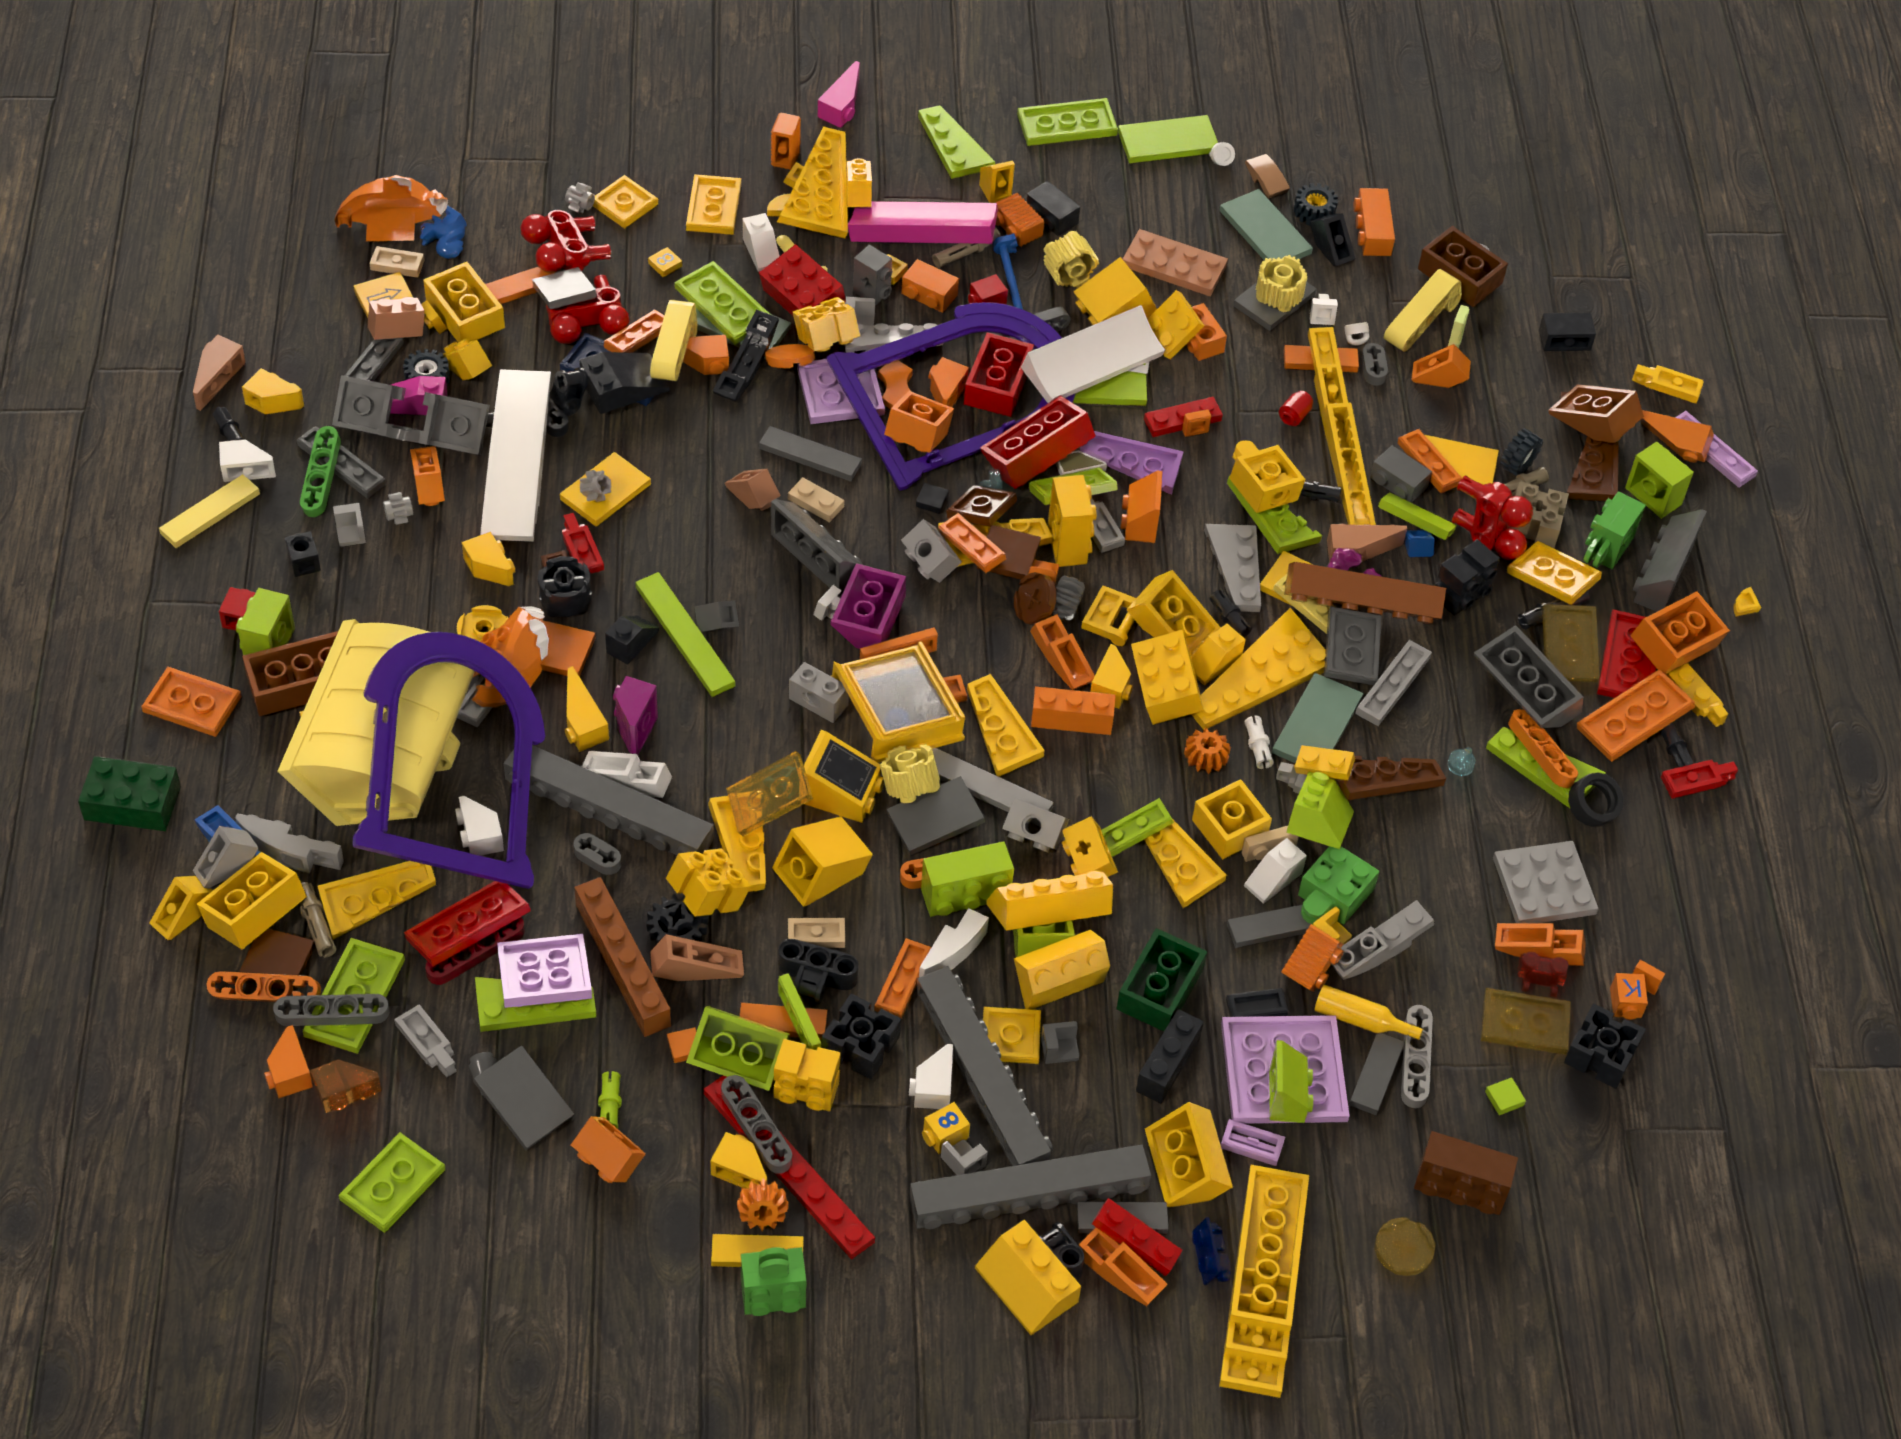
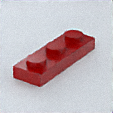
M1209 397L1147 412L1144 414V421L1152 437L1182 431L1184 416L1187 413L1208 409L1211 414L1210 424L1222 421L1223 414L1214 397Z
M1109 1198L1105 1201L1092 1222L1093 1226L1120 1245L1124 1242L1143 1261L1164 1276H1167L1182 1252V1249Z

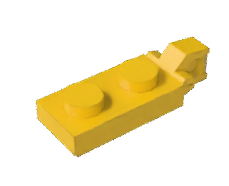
M1638 364L1632 381L1647 388L1649 387L1650 389L1692 403H1697L1704 383L1701 379L1659 365L1656 368H1648Z
M1688 663L1667 673V676L1695 702V708L1692 711L1697 716H1707L1716 727L1725 723L1728 713L1724 709L1722 701Z

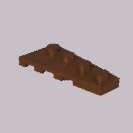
M1587 436L1579 463L1572 477V482L1567 490L1569 494L1568 499L1607 501L1608 498L1611 500L1618 492L1619 441L1607 443L1593 440Z
M1355 756L1349 780L1336 779L1347 800L1440 787L1444 786L1447 778L1435 759L1401 758V761H1392L1388 757H1377L1376 760H1362V756Z

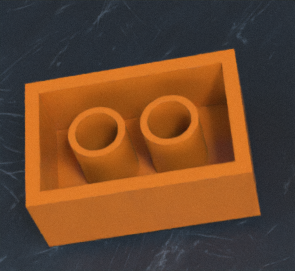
M1697 591L1644 618L1630 636L1655 667L1664 674H1667L1715 649L1730 630Z

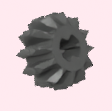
M1062 576L1056 587V604L1051 615L1058 614L1061 620L1071 621L1081 602L1085 590L1084 583L1074 577Z

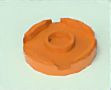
M803 344L780 345L770 348L765 352L768 365L776 368L794 367L793 364L800 363V366H806L815 360L814 350L808 347V345Z

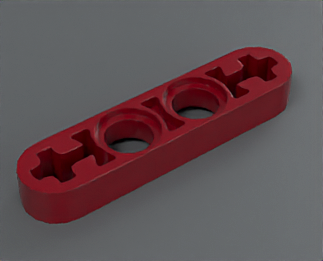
M522 917L486 936L495 939L493 945L482 946L480 944L481 940L462 950L471 954L468 960L460 961L456 959L455 954L434 967L427 961L426 975L428 980L436 985L445 984L498 953L497 943L520 940L525 933ZM507 925H511L512 927H515V926H516L517 929H516V930H512L511 928H508V929H507ZM438 967L440 970L444 969V972H434V968Z

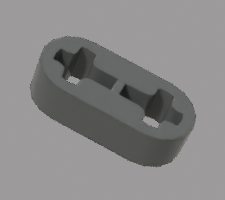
M1376 343L1365 345L1361 357L1365 381L1375 386L1382 385L1386 381L1388 373L1385 350Z
M590 833L580 834L575 838L573 845L574 854L580 861L605 875H612L620 870L621 854L616 848ZM588 845H591V849H589V848H585L584 850L581 849V846L587 847ZM611 858H613L614 862L608 861L607 863H604V859L610 860Z

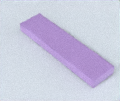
M1687 411L1675 417L1700 423ZM1714 434L1706 460L1737 487H1741L1756 477L1758 470Z

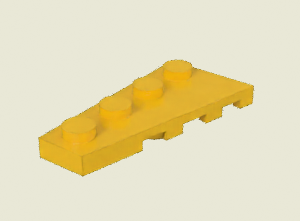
M407 861L317 886L332 939L334 940L428 890L436 885V880L430 865Z

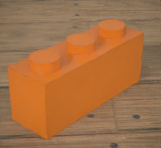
M1360 188L1358 198H1354L1353 203L1354 212L1358 213L1356 215V229H1360L1358 233V246H1362L1363 256H1391L1395 235L1388 189Z
M1035 686L1031 727L1111 735L1115 695Z

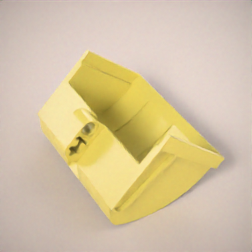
M355 619L345 620L341 624L278 769V772L336 826L360 824L367 816L366 799L369 794L375 726L373 720L374 710L376 709V703L369 702L364 697L363 692L368 677L378 660L390 648L406 638L428 633L429 631L389 623H359ZM434 663L418 669L405 682L398 703L388 821L417 818L435 771L449 770L452 767L460 747V742L451 731L475 673L474 670L455 663ZM383 708V716L384 712L387 711L386 708Z

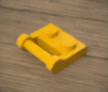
M1102 586L1083 619L1081 628L1108 638L1117 646H1123L1128 639L1127 634L1135 621L1134 618L1127 612L1118 629L1112 627L1122 607L1128 608L1136 598Z

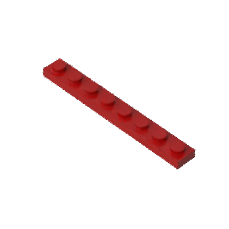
M723 1075L704 1088V1095L740 1135L748 1139L721 1096L722 1082L727 1078V1076ZM730 1087V1092L734 1091L738 1096V1102L742 1100L740 1098V1089ZM747 1107L741 1111V1115L746 1118H753L757 1115V1111L752 1107ZM760 1130L756 1133V1137L761 1141H766L772 1137V1133L768 1130ZM783 1136L792 1151V1165L786 1172L774 1174L852 1260L875 1243L874 1235ZM775 1146L771 1148L774 1152V1160L778 1159L780 1162H783L784 1156H778Z

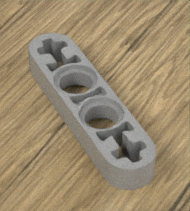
M1414 1005L1408 1010L1405 1022L1412 1026H1417L1415 1016L1421 1017L1422 1024L1420 1028L1423 1029L1420 1040L1424 1042L1425 1047L1422 1049L1414 1048L1410 1041L1416 1038L1404 1035L1401 1098L1408 1107L1420 1108L1426 1103L1430 1088L1433 1016L1426 1006ZM1412 1063L1420 1064L1424 1072L1420 1074L1413 1073L1409 1069V1065ZM1414 1083H1418L1417 1094L1419 1097H1413V1092H1411Z

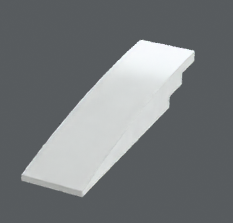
M500 370L489 451L481 535L491 532L495 540L534 542L535 524L537 523V512L540 503L551 372Z

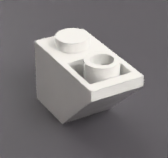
M465 796L459 797L460 808L455 809L458 825L463 824L465 829L460 831L463 848L469 847L470 854L479 856L504 851L497 813Z

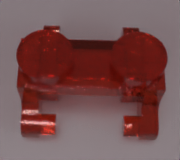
M1535 952L1520 954L1517 976L1522 978L1521 991L1528 992L1530 983L1550 987L1549 996L1556 998L1558 992L1557 984L1564 985L1568 962L1562 957L1551 959L1541 957Z

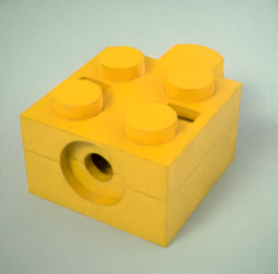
M1245 440L1237 443L1232 456L1235 463L1229 479L1256 513L1298 501L1306 479L1279 445L1258 450L1251 441Z

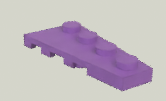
M1094 431L1096 437L1080 447L1081 452L1106 462L1108 467L1137 480L1157 470L1162 471L1161 490L1172 495L1183 458V451Z

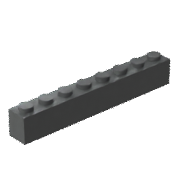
M532 745L529 790L535 795L551 799L562 807H569L580 812L586 818H594L603 822L611 829L621 830L636 840L641 839L652 844L658 850H666L675 855L695 851L703 854L714 841L713 824ZM514 750L504 762L505 779L511 784Z
M949 966L917 978V993L945 1045L953 1044L952 1058L1011 1166L1051 1160V1152H1053L1052 1143L1047 1135L1043 1136L1040 1132V1123L1036 1114L1029 1112L1024 1092L1021 1088L1017 1089L1015 1087L1013 1073L1008 1065L1004 1066L1000 1060L1001 1053L997 1044L990 1042L985 1022L982 1019L978 1020L975 1015L976 1009L972 999L965 997L960 977L957 974L953 975Z
M1143 1144L910 1183L909 1198L916 1228L935 1229L943 1224H964L972 1219H994L1002 1214H1023L1031 1209H1052L1060 1204H1077V1202H1085L1096 1198L1106 1200L1125 1193L1131 1195L1139 1194L1149 1189L1151 1173Z

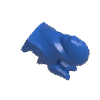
M447 205L445 210L447 216L443 220L433 215L434 224L427 222L422 224L420 238L423 239V246H426L435 239H439L436 245L437 254L442 258L451 259L457 257L463 250L462 246L464 243L461 240L465 235L467 223L458 211Z

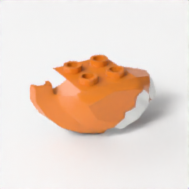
M395 175L376 179L353 191L340 205L334 220L336 227H339L341 224H347L349 227H352V221L367 224L366 241H413L415 223L432 219L433 215L441 216L447 208L448 199L436 190L429 191L422 183L412 178Z
M532 606L518 607L500 628L486 632L481 640V643L486 644L506 658L523 676L529 687L533 685L542 672L540 663L548 655L549 643L547 630L543 623L544 612ZM475 671L473 677L479 675V673ZM486 678L485 686H476L478 690L472 701L481 707H498L507 704L501 693Z

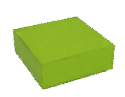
M1513 1078L1490 1085L1485 1090L1499 1115L1525 1105L1526 1100Z

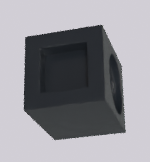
M311 531L285 537L288 556L295 577L321 571Z

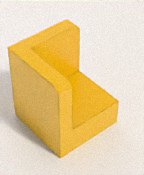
M1335 906L1312 925L1344 945L1351 940L1352 935L1338 922L1340 909Z

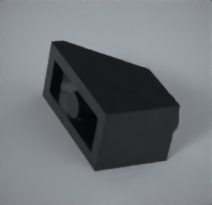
M1343 213L1331 214L1310 221L1315 244L1333 266L1356 259Z
M638 615L621 616L605 633L606 653L628 665L659 632V627Z

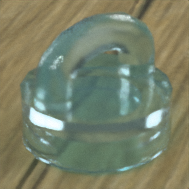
M998 469L989 470L990 479L979 482L981 487L1003 490L1001 473Z
M1467 747L1451 752L1448 759V768L1452 773L1458 776H1466L1472 773L1476 763L1472 749Z

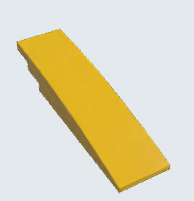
M1250 1165L1219 1387L1281 1397L1293 1319L1309 1175Z

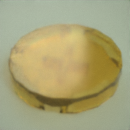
M1401 1217L1391 1219L1382 1225L1375 1239V1252L1378 1260L1386 1269L1398 1275L1410 1276L1419 1274L1428 1268L1434 1257L1435 1242L1432 1233L1425 1225L1420 1222L1410 1221V1218Z

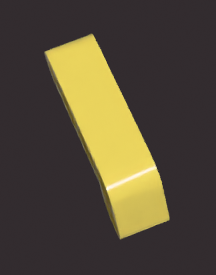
M1442 269L1437 270L1385 331L1384 339L1403 352H1406L1443 309L1451 312L1456 308L1462 295L1461 281Z
M669 300L651 361V378L671 381L678 380L689 338L696 337L698 325L695 303Z

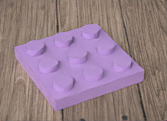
M827 359L814 360L806 366H800V363H797V370L811 424L858 418L831 370ZM875 369L858 374L857 377L878 415H884L885 407Z
M583 934L497 943L505 1008L592 998Z

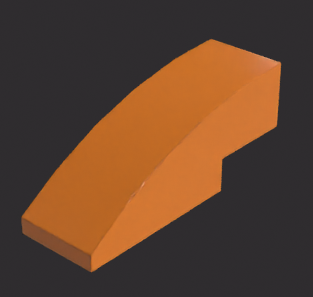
M1058 614L1034 624L1030 632L1044 656L1062 680L1072 690L1091 683L1095 675L1072 633L1068 635Z
M1497 923L1495 949L1498 951L1544 963L1584 966L1586 941L1583 930H1555L1553 923Z
M1095 1228L1078 1245L1084 1252L1085 1264L1117 1289L1146 1306L1167 1286V1283L1124 1242L1119 1245L1098 1228Z

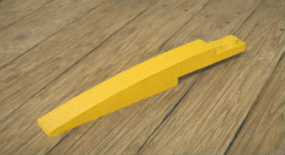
M1333 327L1309 328L1308 339L1315 369L1314 383L1338 487H1342L1340 496L1348 525H1376L1352 404L1348 403L1334 329Z

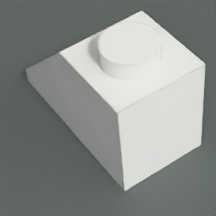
M766 213L743 218V240L759 272L779 257L774 231Z
M247 440L219 442L220 467L224 482L233 481L242 474L249 480L276 477L273 457Z
M1286 838L1265 855L1245 882L1244 887L1264 904L1302 874L1307 855Z
M953 1044L945 1045L917 1067L916 1079L910 1078L909 1096H915L914 1108L941 1109L950 1104Z

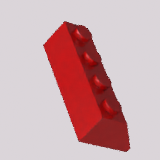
M1060 395L980 447V449L1002 481L1016 489L1026 484L1028 480L1039 473L1046 471L1048 467L1057 461L1066 458L1068 454L1077 448L1086 445L1096 435L1088 413Z

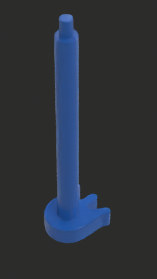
M1013 233L996 238L992 245L994 252L1001 254L1013 306L1023 310L1009 253L1017 252L1016 247L1018 244Z

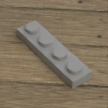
M1409 640L1358 705L1355 714L1379 726L1429 661L1432 652Z

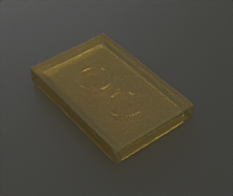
M1544 604L1542 607L1544 656L1568 681L1598 682L1600 678L1596 606Z
M797 751L726 788L737 831L742 836L813 799L803 761Z
M1486 988L1484 992L1481 1041L1566 1055L1569 1042L1571 1001Z

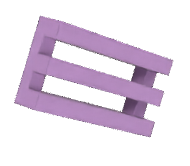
M1229 1119L1221 1142V1148L1276 1166L1285 1137ZM1231 1131H1235V1132H1238V1133H1241V1134H1244V1135H1247V1136H1251V1137H1248V1138H1247V1137H1243V1136H1240V1135L1231 1133ZM1258 1139L1275 1144L1276 1147L1259 1142Z

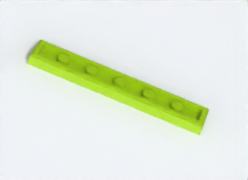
M657 572L636 581V589L711 697L735 687V680L660 573Z

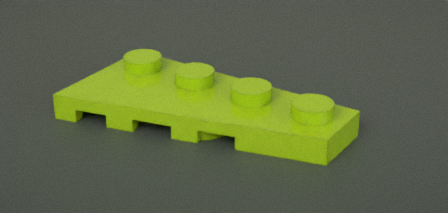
M940 105L918 111V118L951 179L978 173L981 167L995 164V161Z
M1503 727L1488 741L1486 749L1570 808L1568 798L1571 787L1563 788L1556 785L1512 730ZM1566 755L1578 771L1575 782L1591 773H1606ZM1588 785L1585 788L1584 797L1596 786Z

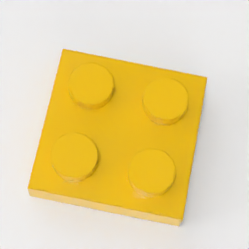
M1177 290L1147 319L1155 336L1165 349L1164 356L1170 360L1205 326L1183 294Z

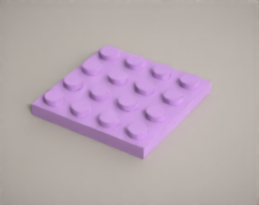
M1336 1016L1222 1017L1221 1027L1231 1118L1233 1121L1244 1124L1297 1123L1269 1121V1068L1276 1040H1282L1308 1057V1069L1313 1070L1312 1086H1308V1094L1313 1095L1312 1112H1307L1305 1123L1348 1122L1349 1109Z

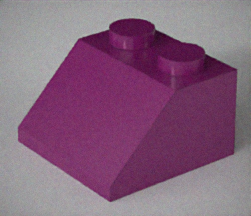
M626 676L623 683L617 685L613 694V700L616 701L614 716L617 717V729L629 753L639 755L658 718L656 685Z

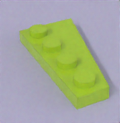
M1230 476L1228 477V486L1277 554L1320 543L1322 535L1317 530L1312 531L1309 529L1304 518L1301 516L1296 517L1288 510V504L1256 513L1229 479Z
M475 977L481 1032L596 1017L593 987H591V999L505 1008L501 979Z

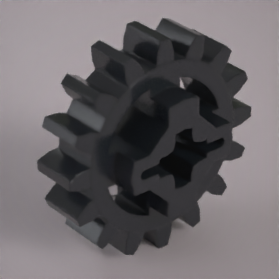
M672 894V900L669 901L667 898L661 897L662 904L653 903V911H648L647 913L648 921H646L650 940L657 939L658 944L667 934L702 942V935H707L708 915L695 917L683 902L685 895H683L682 899H677L676 894Z

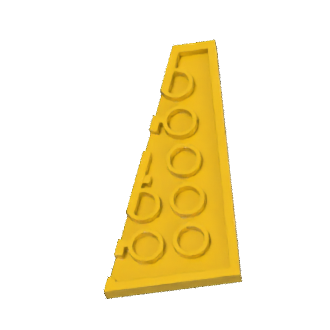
M827 127L822 128L777 222L840 238L846 237L848 233L845 132Z
M1289 608L1201 694L1204 711L1191 715L1203 730L1206 727L1208 729L1312 679L1314 673L1319 675L1324 673L1326 650L1295 612Z

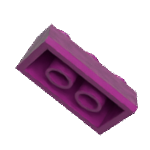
M856 563L832 617L831 626L858 649L887 641L906 597V576Z

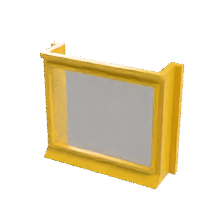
M922 641L918 642L916 646L844 664L834 662L831 677L842 682L873 739L871 757L877 763L886 760L885 758H888V751L899 746H906V749L910 750L911 748L920 749V745L927 744V746L933 749L964 740L963 727L965 715Z

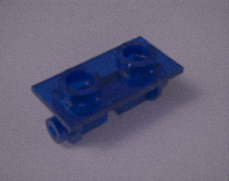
M1206 1217L1192 1231V1241L1196 1248L1199 1261L1198 1268L1204 1285H1207L1214 1278H1218L1219 1282H1226L1230 1279L1229 1275L1232 1273L1227 1254L1217 1253V1251H1224L1226 1249L1222 1228L1218 1227L1217 1223H1210L1209 1217Z

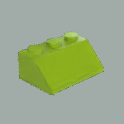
M1308 772L1295 801L1286 833L1340 849L1354 811L1334 779L1321 772Z
M706 1006L686 1063L727 1077L738 1075L743 1077L748 1084L770 1091L774 1080V1067L783 1039L788 1040L790 1034Z

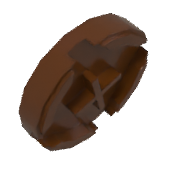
M1036 572L1027 574L1018 584L1021 585L1019 591H1015L1014 609L1020 620H1023L1026 624L1034 625L1049 618L1053 613L1056 604V588L1054 582L1047 575Z

